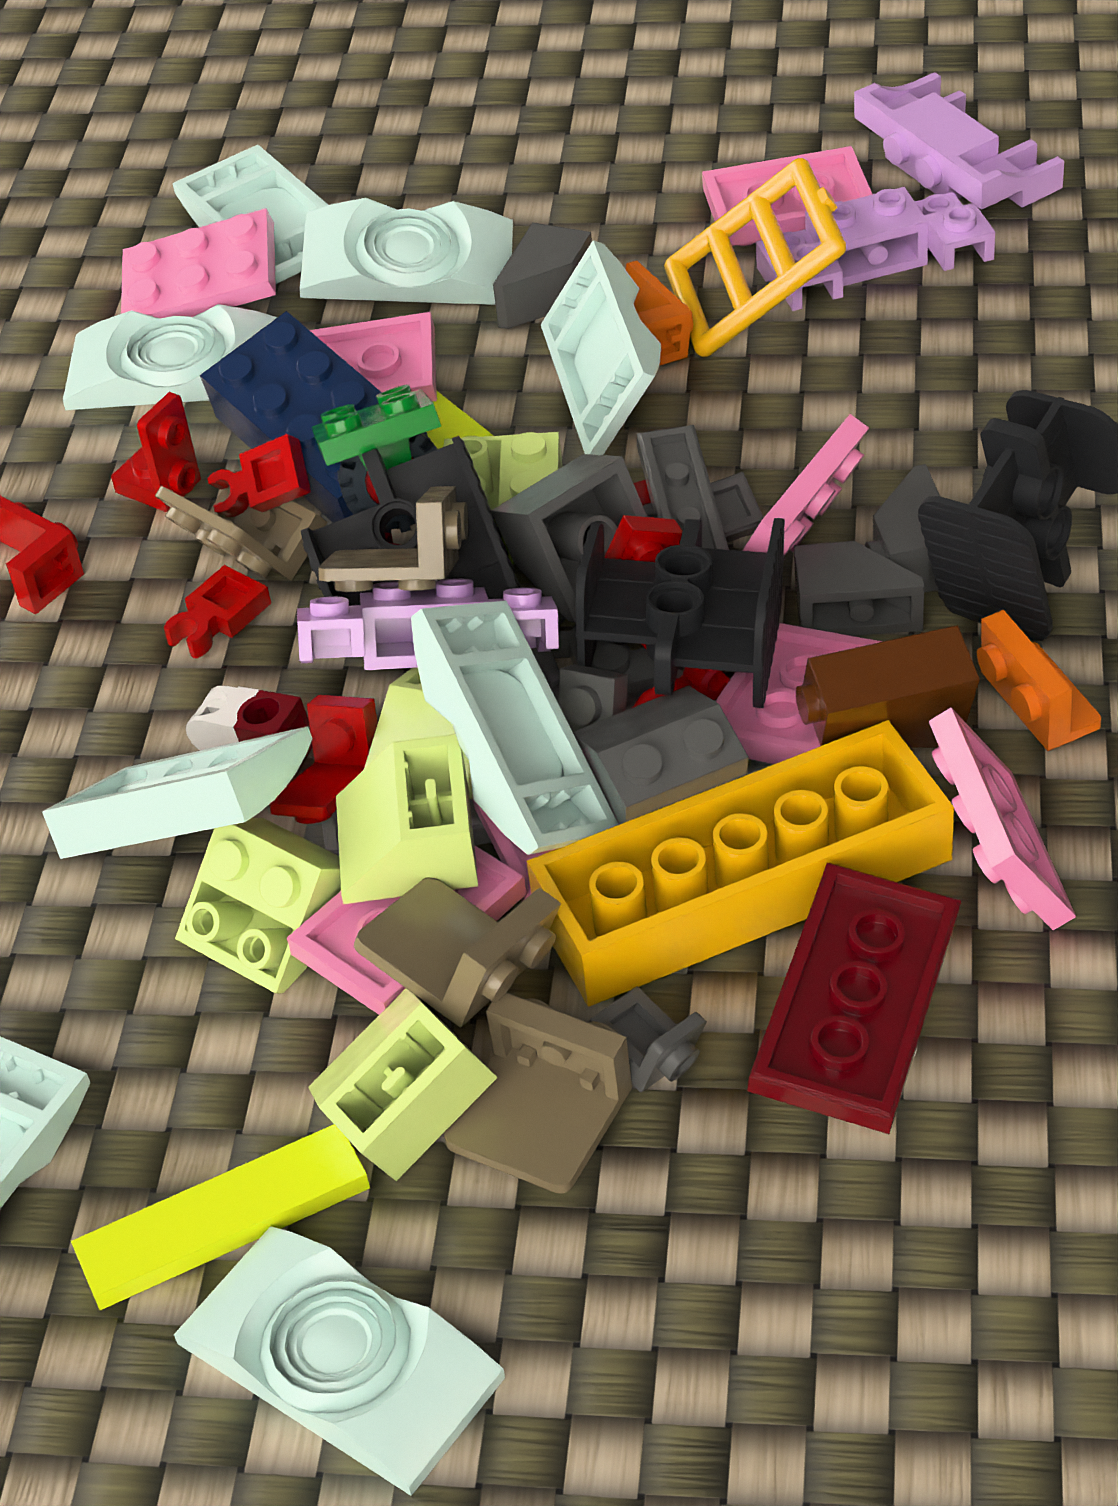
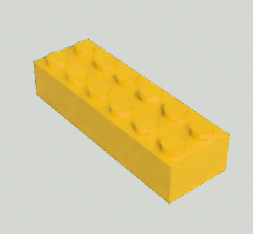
M887 720L578 840L565 847L527 860L531 894L538 888H541L561 903L549 929L556 934L553 947L587 1006L590 1007L630 991L635 987H640L807 919L827 863L899 882L951 861L954 806L890 721Z

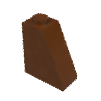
M956 625L808 658L803 685L796 687V703L801 720L805 725L813 724L821 746L889 720L909 748H938L939 745L929 721L947 709L952 708L966 723L980 679L960 629Z

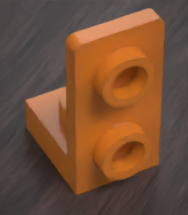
M636 260L626 263V271L640 288L634 301L635 309L641 321L661 343L660 365L688 358L690 333L693 330L692 311L640 262Z

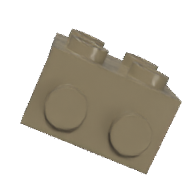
M160 486L155 494V497L170 507L165 515L166 518L194 535L199 530L195 537L196 540L222 556L229 553L237 557L236 561L264 579H266L270 571H273L292 581L308 555L302 544L304 542L301 530L309 527L313 531L326 526L328 523L317 513L294 501H289L263 513L250 508L249 504L248 508L239 516L226 517L214 512L213 506L208 511L163 486ZM230 486L221 491L213 505L223 502L228 498Z
M456 486L430 487L416 502L418 548L335 551L318 567L319 581H335V590L342 592L373 589V581L398 580V589L418 591L436 588V580L445 579L458 562V549L461 547V540H467V503L456 501Z
M425 878L359 930L354 942V948L365 959L461 1028L490 1001L493 1003L499 1001L524 970L528 967L534 969L545 958L556 939V934L549 929L561 903L541 888H538L501 921L497 922L440 880Z
M506 993L496 1003L492 1002L486 1010L494 1053L486 1066L498 1078L444 1132L445 1144L450 1151L554 1193H565L575 1185L632 1089L627 1037L617 1034L612 1028L603 1023L595 1021L585 1022L555 1011L548 1004L533 998L522 999Z

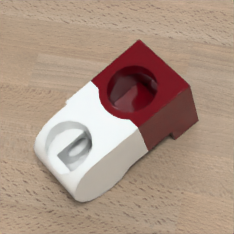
M216 686L211 689L200 708L188 721L186 734L191 743L201 751L307 726L310 730V725L301 697L240 686L238 688ZM311 741V744H310V746H309V748H308V751H307L306 756L304 757L302 763L304 762V760L306 759V757L308 756V754L310 753V751H311L312 748H313V747H312V741Z

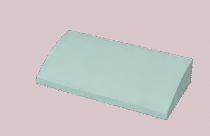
M307 726L129 766L47 808L42 813L60 859L243 823L260 813L284 790L300 767L313 738Z

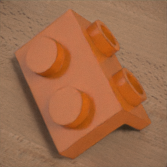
M1004 610L981 619V647L977 650V660L981 673L1047 751H1051L1100 729L1101 715L1042 647L1036 642H1031Z

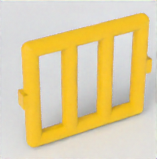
M797 158L665 261L664 268L674 295L692 311L693 330L690 333V340L697 355L701 357L712 355L845 253L846 242L832 214L837 209V205L832 195L824 187H820L806 159ZM795 186L821 241L819 246L796 263L771 207L774 202ZM752 219H754L777 275V278L753 296L729 239L730 236ZM710 252L713 254L734 308L731 313L711 328L708 326L688 273L690 267Z

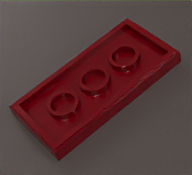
M827 863L752 1067L747 1092L890 1134L958 918L961 900Z

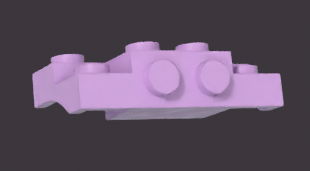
M935 72L902 86L887 87L873 83L854 92V118L884 139L885 158L934 194L954 192L958 199L964 197L971 203H975L982 210L1005 198H1009L1020 207H1024L1063 188L1064 160L1057 156L1038 165L1036 163L1037 143L1032 139L998 154L999 136L965 113L966 94L959 90L944 98L941 97V76Z
M901 187L897 189H884L876 194L845 202L838 201L835 202L837 209L832 214L846 242L845 253L785 300L792 311L803 309L802 288L819 283L824 284L833 300L842 298L843 286L928 265V248L944 271L954 269L955 249L971 244L984 262L994 260L995 231L975 203L962 205L954 192L934 194L923 200L914 201L906 188ZM805 211L804 230L783 233L795 263L821 244L807 211ZM756 241L757 269L765 282H772L777 278L776 272L763 241Z
M469 579L440 580L436 582V589L418 591L398 589V581L381 582L373 585V592L360 593V605L349 606V600L344 597H321L310 600V608H297L299 661L301 663H313V659L363 657L365 670L418 668L414 652L411 617L423 608L507 600L530 648H537L538 652L551 651V649H559L558 608L552 596L542 597V591L537 588L508 589L503 591V599H488L485 588H473V581Z

